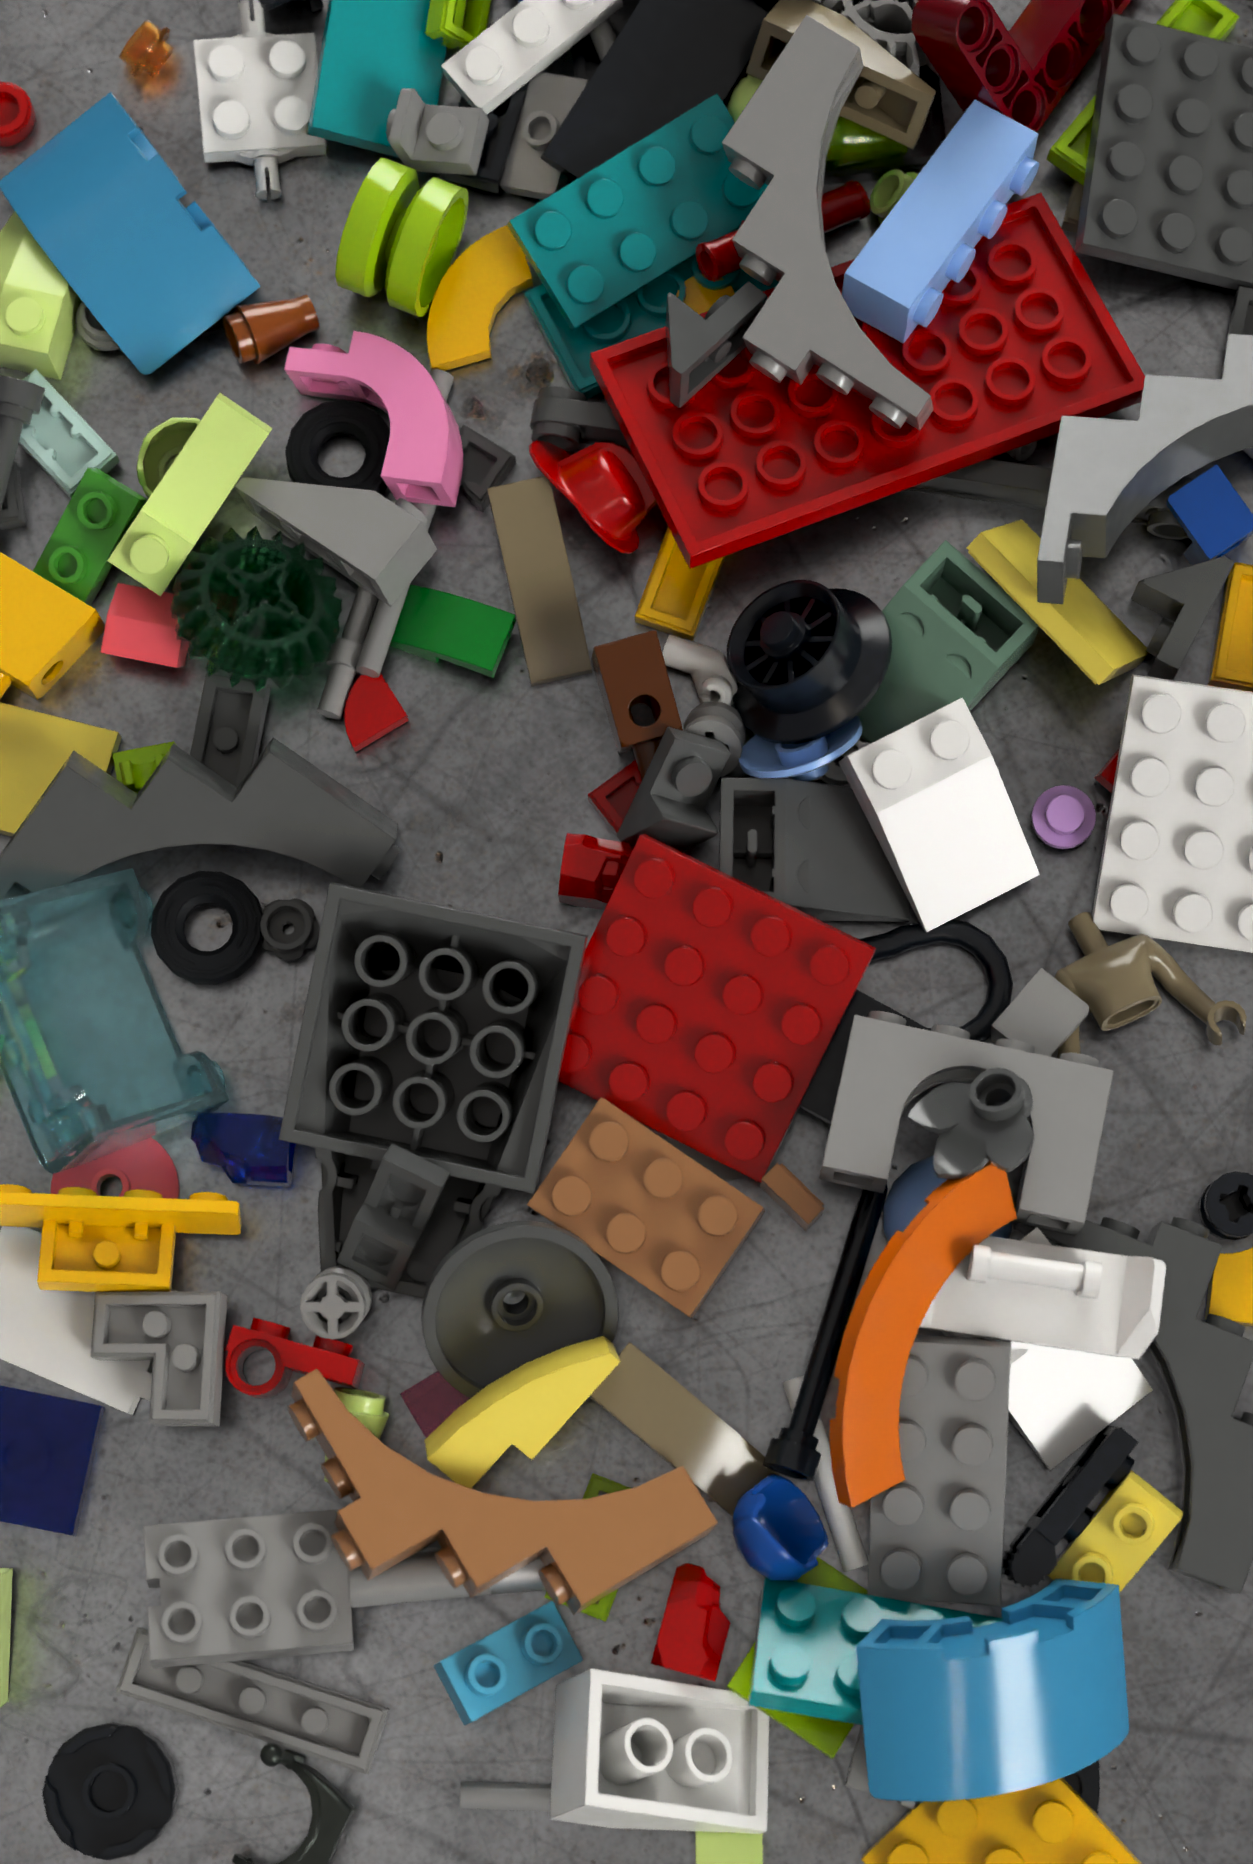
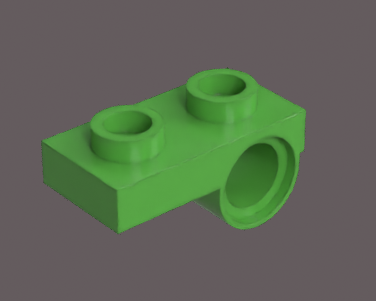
M88 467L33 572L91 606L113 566L107 560L148 499L98 468Z

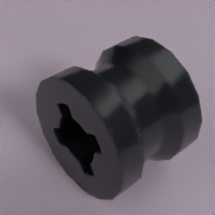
M1234 1171L1223 1174L1205 1188L1199 1199L1198 1213L1202 1225L1210 1230L1209 1234L1220 1240L1232 1242L1245 1239L1253 1234V1175ZM1241 1193H1243L1242 1199L1245 1201L1246 1207L1251 1208V1210L1244 1207L1243 1202L1240 1200Z

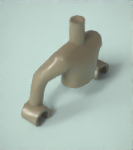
M1090 912L1080 913L1068 922V926L1085 956L1058 970L1054 978L1088 1004L1089 1011L1093 1014L1101 1030L1108 1031L1131 1023L1154 1011L1162 1003V998L1152 977L1153 974L1176 1000L1207 1025V1038L1212 1044H1222V1033L1216 1025L1217 1022L1222 1020L1233 1022L1237 1026L1239 1033L1245 1034L1247 1018L1245 1010L1234 1001L1224 1000L1215 1003L1187 976L1174 958L1148 935L1139 934L1108 946L1099 928L1093 922ZM1079 1026L1058 1049L1057 1058L1060 1059V1054L1067 1052L1081 1054Z

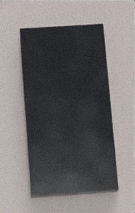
M640 0L544 151L541 159L575 181L718 93L721 100L724 101L751 58L763 19L767 16L768 12L751 0Z

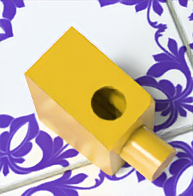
M0 552V699L11 684L38 700L56 684L102 635L105 624L96 609Z

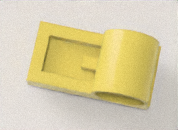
M1130 1470L1120 1484L1108 1492L1095 1510L1087 1526L1058 1557L1056 1567L1048 1576L1053 1580L1057 1578L1119 1585L1120 1593L1180 1522L1184 1512Z

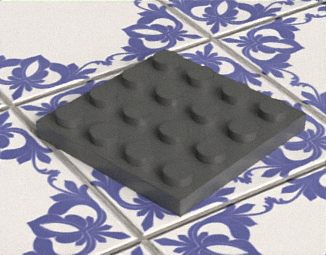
M1117 14L1111 17L1105 27L1075 252L1238 290L1239 286L1253 289V48Z

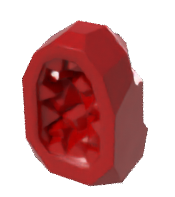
M567 833L560 872L559 902L578 907L605 910L635 846H631L626 842L595 838L586 834Z
M689 1563L676 1567L651 1664L715 1682L731 1622L720 1609V1586L706 1575L703 1567Z

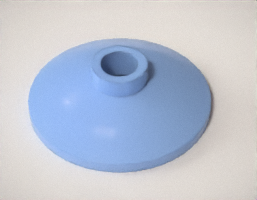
M856 715L838 730L805 743H774L755 735L742 747L741 757L738 758L743 772L753 777H792L793 780L809 782L823 776L829 770L828 764L847 752L859 740L863 727L860 718Z

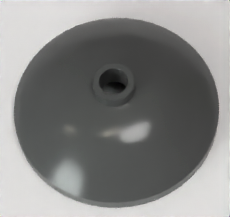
M506 1222L485 1228L469 1236L455 1246L439 1263L428 1282L423 1298L421 1311L422 1332L427 1351L438 1372L452 1387L471 1398L490 1383L523 1364L565 1346L605 1336L613 1343L618 1324V1299L612 1278L604 1262L580 1237L568 1230L543 1222ZM519 1290L525 1293L524 1298L516 1304H507L503 1301L506 1294L511 1291Z

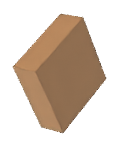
M776 1163L761 1179L760 1188L805 1231L822 1216L824 1203L782 1163L780 1165Z

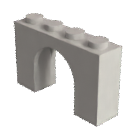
M870 1011L867 1017L854 1014L819 1179L883 1193L889 1176L900 1118L910 1102L923 1091L935 1085L954 1081L972 1083L976 1076L986 1070L1004 1068L1014 1072L1026 1081L1033 1098L1032 1111L1027 1120L1034 1133V1142L1031 1152L1023 1163L1015 1203L1017 1218L1012 1222L1077 1236L1085 1224L1114 1070L1098 1067L1099 1061L1097 1059L1080 1053H1062L1059 1059L1034 1053V1046L1019 1040L997 1039L994 1045L971 1040L968 1031L954 1026L934 1025L931 1031L906 1026L905 1018L889 1012Z

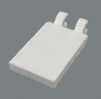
M2 1226L0 1230V1359L133 1415L140 1398L148 1401L151 1400L153 1360H96L92 1358L91 1343L95 1292L40 1290L37 1278L42 1233L28 1227ZM171 1289V1292H179L177 1290Z

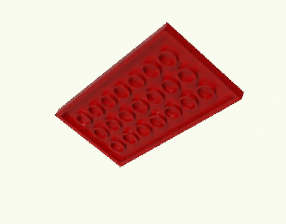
M1042 193L1007 204V213L995 235L991 239L982 236L974 247L976 249L975 257L963 279L958 283L950 280L943 289V300L933 320L926 327L918 324L904 344L854 316L861 330L889 363L931 395L934 410L920 431L907 422H904L900 429L886 423L868 408L872 400L853 388L848 395H844L831 388L816 376V372L820 367L815 364L801 385L787 376L783 378L781 383H778L759 372L749 363L753 355L748 352L747 347L679 409L670 402L666 326L590 353V368L689 569L1059 433L1062 415L1100 418L1141 402L1145 375ZM855 259L831 267L835 283L841 295L844 273ZM775 287L763 291V293L767 295V299L769 298ZM707 312L701 313L699 315L705 319Z

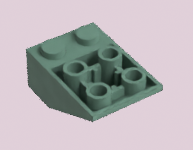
M946 540L905 582L882 610L891 630V659L879 689L869 703L857 714L863 727L861 737L866 742L873 743L962 697L969 711H971L1034 643L1039 626L1000 586Z

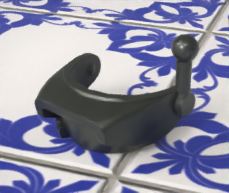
M276 1743L265 1745L260 1752L261 1761L269 1767L282 1764L287 1769L293 1770L307 1787L312 1808V1819L308 1835L296 1852L277 1864H329L355 1808L320 1772L303 1763L305 1757L288 1749L283 1751ZM234 1854L232 1862L235 1864H260L250 1857H244L239 1854Z

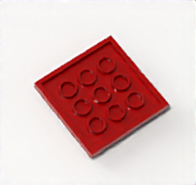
M641 834L584 953L559 1082L597 1101L603 1097L633 1119L761 1183V1179L767 1174L877 948L646 834Z

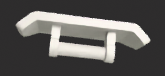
M989 1236L980 1244L973 1245L972 1251L947 1278L932 1301L919 1328L1112 1357L1140 1359L1159 1333L1166 1265L1164 1261L1151 1257L1124 1256Z

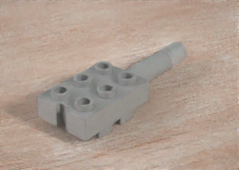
M341 1509L143 1526L146 1581L149 1588H160L161 1605L147 1606L150 1662L153 1668L353 1651L351 1608L470 1596L463 1584L453 1588L444 1576L435 1557V1553L441 1550V1547L423 1548L367 1581L360 1567L350 1571L339 1556L331 1539V1535L339 1531L334 1523L337 1512ZM540 1558L476 1596L546 1590L538 1574V1570L545 1566Z

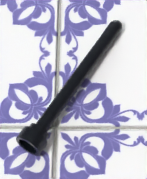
M887 1184L883 1193L861 1189L789 1427L781 1428L778 1438H771L763 1465L779 1474L799 1480L814 1481L821 1454L816 1451L819 1440L813 1435L887 1196Z

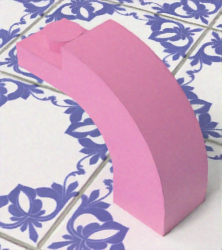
M353 331L348 353L339 347L329 344H314L311 349L289 347L284 370L301 395L368 403L380 408L389 415L390 436L381 478L396 500L402 498L408 502L456 507L463 472V448L459 428L450 407L433 378L414 356L385 338L359 331Z

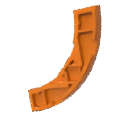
M990 1160L977 1172L963 1178L946 1180L925 1199L927 1205L916 1215L903 1232L897 1230L873 1265L856 1299L844 1331L835 1366L834 1377L839 1379L836 1418L830 1419L829 1428L834 1483L838 1502L845 1506L853 1508L905 1480L900 1453L899 1408L903 1378L918 1329L942 1285L959 1263L972 1251L973 1245L980 1244L996 1230L1017 1218L1006 1171L993 1165Z

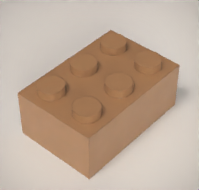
M603 1097L598 1100L527 1204L558 1227L580 1237L594 1252L690 1318L695 1316L765 1213L764 1207Z

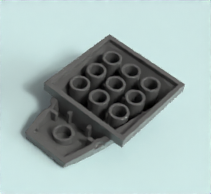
M337 883L329 884L279 1140L315 1147V1158L321 1161L322 1189L319 1191L318 1199L321 1272L328 1267L341 1265L337 1263L339 1254L352 1223L367 1197L382 1158L391 1143L451 1173L395 1291L364 1276L372 1288L424 1298L428 1282L439 1263L460 1242L482 1229L483 1221L495 1196L500 1195L503 1187L533 1194L536 1192L588 935Z

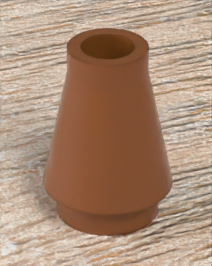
M307 294L293 299L237 305L235 313L223 317L227 340L235 358L240 364L253 360L255 364H259L307 333L319 329L316 310Z

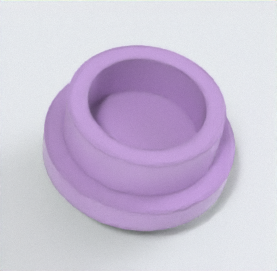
M1061 785L1052 787L1039 796L1032 810L1031 821L1036 835L1045 844L1057 849H1071L1085 842L1095 826L1096 813L1092 801L1084 792L1072 786Z

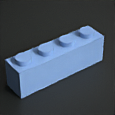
M974 99L844 273L842 296L853 316L903 344L918 324L923 327L928 326L940 308L944 296L942 293L943 289L950 280L958 283L963 279L975 257L976 249L974 247L982 236L991 239L995 235L1007 213L1008 206L1006 203L1014 193L1022 196L1032 184L1039 168V162L1033 160L1038 133Z

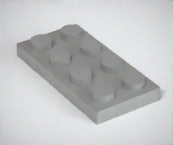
M916 1335L903 1378L899 1408L900 1453L905 1480L871 1498L867 1595L894 1599L1000 1606L1002 1595L1012 1341Z

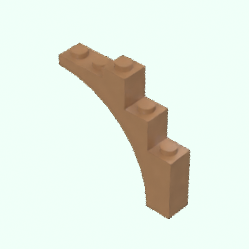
M318 1369L294 1381L291 1396L295 1403L288 1406L289 1414L304 1440L309 1441L315 1437L327 1456L328 1460L321 1464V1468L334 1493L339 1499L349 1495L353 1503L337 1512L334 1524L339 1531L331 1535V1539L346 1567L350 1571L360 1567L367 1581L438 1541L442 1549L435 1553V1557L444 1576L453 1588L463 1584L470 1598L540 1558L545 1567L538 1570V1574L547 1593L558 1606L566 1602L572 1614L575 1615L707 1536L718 1524L684 1466L678 1467L638 1487L588 1499L530 1501L478 1492L435 1476L384 1445L346 1409Z

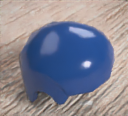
M776 1474L769 1475L747 1491L737 1502L732 1518L733 1536L738 1551L750 1567L771 1581H790L799 1579L818 1565L816 1558L827 1548L828 1536L819 1514L807 1496L792 1481Z

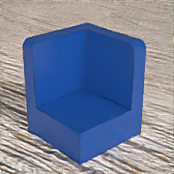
M1217 464L1171 494L1166 500L1167 507L1192 541L1191 545L1183 553L1190 565L1223 557L1247 541L1253 534L1252 512Z

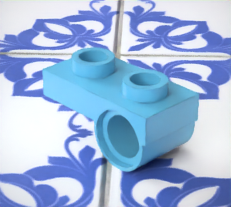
M553 1601L433 1666L465 1726L583 1661V1658Z

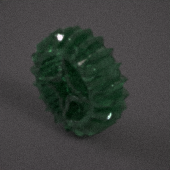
M256 526L248 531L246 539L241 538L232 528L223 535L221 542L209 536L202 543L199 552L192 551L187 556L181 574H177L172 590L175 593L170 611L172 613L171 618L178 620L175 628L176 640L190 641L187 650L189 660L204 657L208 659L206 666L208 677L219 672L221 669L230 673L229 680L232 688L240 683L242 677L251 679L256 692L265 687L268 678L281 690L290 684L292 676L304 681L312 673L314 665L320 666L321 663L325 662L331 650L330 645L335 643L340 631V626H338L340 621L338 619L342 612V600L334 597L337 589L335 585L336 578L321 576L324 570L323 558L312 560L304 558L306 552L304 542L293 548L284 545L281 530L271 540L262 539ZM212 603L217 605L216 610L214 609ZM217 612H218L219 614H221V615L227 620V622H228L229 625H227V624L221 619V617L217 614Z

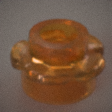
M148 19L131 36L119 56L122 61L132 68L130 71L131 76L136 77L145 71L153 77L167 62L174 50V47L167 43L170 29L167 26L161 30Z

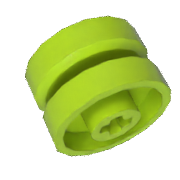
M381 157L365 177L351 206L336 259L335 277L337 285L365 297H373L385 286L389 306L415 316L423 317L430 310L435 291L441 279L454 262L467 219L468 190L435 177L431 178L420 188L416 169Z

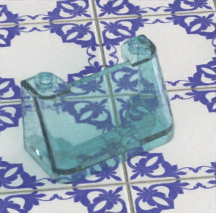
M133 868L0 900V1069L33 1151L42 1167L52 1174L83 1165L212 1113L229 1100L225 1092L224 1074L214 1060H211L205 1053L198 1050L182 1055L137 946L145 937L149 924L152 921L153 905L148 893L140 887Z

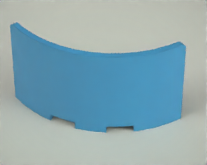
M110 92L2 178L0 189L40 247L102 327L139 372L149 375L261 286L195 201L186 208L182 205L179 199L187 194L186 190L179 183L176 175L146 135Z
M1055 1578L1040 1592L1020 1602L1003 1607V1621L974 1628L969 1616L937 1620L881 1619L856 1646L870 1794L877 1799L920 1802L952 1801L1001 1795L1039 1786L1073 1774L1098 1761L1120 1745L1128 1735L1129 1716L1119 1585Z

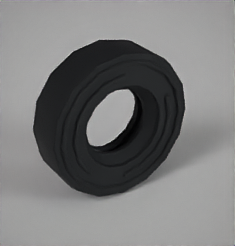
M344 399L323 402L305 412L291 429L285 450L289 476L296 483L374 490L382 495L388 488L381 478V472L389 442L390 429L380 415L364 404ZM347 435L354 437L361 442L365 449L363 465L357 472L348 477L338 478L330 476L318 464L317 457L321 446L333 436Z
M198 871L178 878L162 892L152 912L151 937L157 955L175 975L194 984L218 985L238 978L255 963L262 949L261 945L264 939L260 927L263 912L258 898L243 881L224 872ZM206 904L224 908L230 914L233 922L232 934L228 942L221 948L213 951H200L192 947L187 942L184 934L185 922L189 914L196 908Z

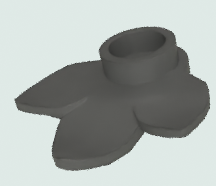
M1004 1068L986 1070L976 1076L971 1084L945 1083L921 1098L908 1113L911 1123L939 1134L933 1157V1165L936 1176L943 1179L966 1177L981 1170L989 1160L999 1169L1011 1172L1027 1158L1034 1142V1133L1027 1120L1033 1107L1031 1090L1025 1080ZM999 1102H1006L1003 1105L993 1106Z

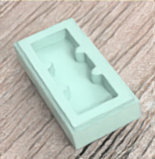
M35 369L23 380L43 387L45 393L39 414H32L30 424H23L19 444L71 499L88 467L98 468L104 473H108L120 460L117 454Z

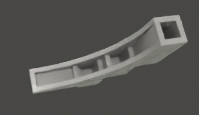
M806 15L722 141L728 161L731 162L728 169L734 176L757 190H760L764 183L768 185L732 239L738 256L742 258L739 267L764 285L770 286L774 279L779 282L742 338L748 352L753 355L749 363L768 378L781 383L783 378L787 376L801 385L815 364L820 367L816 372V376L831 388L844 395H848L853 388L872 400L868 408L886 423L900 429L904 422H907L920 431L934 410L931 395L893 367L861 330L835 283L826 254L821 207L826 157L840 111L864 66L860 47Z

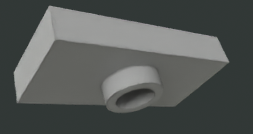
M540 72L530 80L499 185L506 193L544 200L567 185L569 177L542 160L541 156L589 80Z

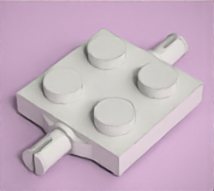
M241 0L238 3L241 34L232 38L194 40L204 162L236 161L254 166L256 197L261 200H267L265 178L268 177L271 200H274L282 195L278 164L295 157L326 155L325 139L307 134L318 71L315 33L282 35L266 33L264 10L259 1L253 0L254 21H251L249 0Z

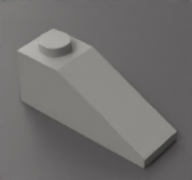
M242 477L235 485V488L254 516L390 607L437 550L425 528L429 523L427 517L417 507L402 498H399L394 504L374 490Z

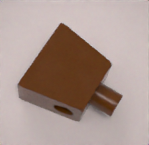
M656 630L595 646L591 658L618 753L634 752L641 780H643L667 727L683 731ZM637 705L650 707L655 722L649 726L635 724L631 708Z

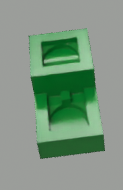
M410 584L390 646L437 663L440 658L494 678L516 624L515 614L471 599Z

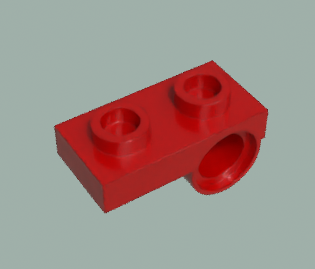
M253 1318L250 1329L236 1325L232 1326L226 1346V1351H228L225 1364L226 1374L230 1383L246 1395L257 1399L274 1397L286 1388L292 1371L307 1375L315 1369L319 1370L326 1381L355 1389L359 1387L365 1364L358 1359L350 1357L353 1345L322 1338L318 1335L315 1336L313 1346L288 1340L291 1328L258 1318ZM268 1350L275 1359L276 1366L273 1376L262 1385H250L243 1375L245 1359L254 1351Z

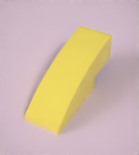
M605 1336L565 1346L529 1361L490 1383L454 1410L424 1440L427 1459L455 1483L470 1489L473 1488L511 1444L532 1460L620 1363L614 1344Z

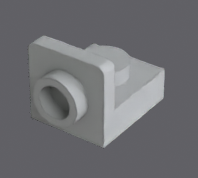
M402 88L397 107L391 110L388 116L386 127L387 139L403 164L416 169V171L476 176L489 125V118L482 108L426 105L415 89Z

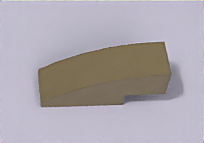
M545 476L487 488L531 686L592 673L577 597L550 481Z
M630 1342L618 1355L620 1363L589 1396L674 1469L684 1466L695 1486L732 1517L738 1500L747 1491L769 1475H780L763 1465L764 1455Z

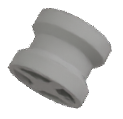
M716 701L702 703L692 709L685 720L683 731L724 743L731 753L720 777H724L735 769L739 763L738 758L741 757L746 736V727L742 722L741 716L735 708L726 703Z
M342 1265L324 1269L308 1284L301 1296L300 1312L302 1320L308 1329L319 1337L334 1340L348 1336L358 1328L370 1311L372 1303L370 1284L362 1274ZM338 1287H340V1292H342L346 1296V1298H352V1300H345L344 1297L338 1293Z

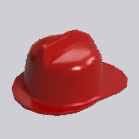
M535 440L529 445L530 456L538 469L577 508L590 528L607 545L620 553L631 554L638 548L639 537L636 527L657 502L633 453L628 448L613 442H596L571 455L562 448L546 441Z

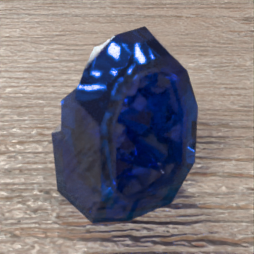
M202 1113L197 1115L192 1123L191 1140L196 1144L202 1162L222 1168L232 1183L291 1187L294 1174L296 1143L279 1140L283 1117L239 1113Z

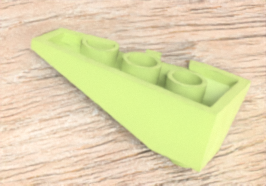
M14 211L0 231V367L31 373L36 369L44 377L61 380L76 329V313L82 300Z

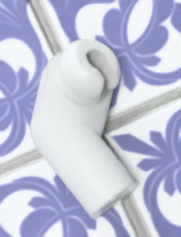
M669 634L662 652L665 665L691 674L701 704L716 701L731 706L733 704L732 697L738 688L724 653L718 649Z

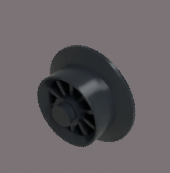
M811 580L787 581L766 590L756 597L737 618L727 643V662L736 679L738 688L732 699L743 724L758 737L781 744H799L813 741L847 724L873 698L888 670L892 652V636L885 615L871 599L863 594L847 589H828L824 585Z

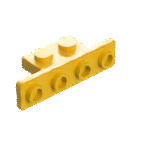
M0 1185V1226L42 1228L37 1278L40 1290L171 1292L176 1233L241 1234L239 1202L228 1201L226 1196L219 1193L198 1192L191 1194L189 1199L163 1198L158 1192L143 1189L129 1190L123 1194V1197L97 1196L95 1191L82 1187L62 1188L58 1191V1194L32 1193L30 1189L19 1185Z

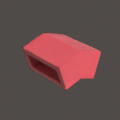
M117 583L106 617L100 653L174 668L184 667L189 640L196 622L194 598L163 592L160 597L148 588Z

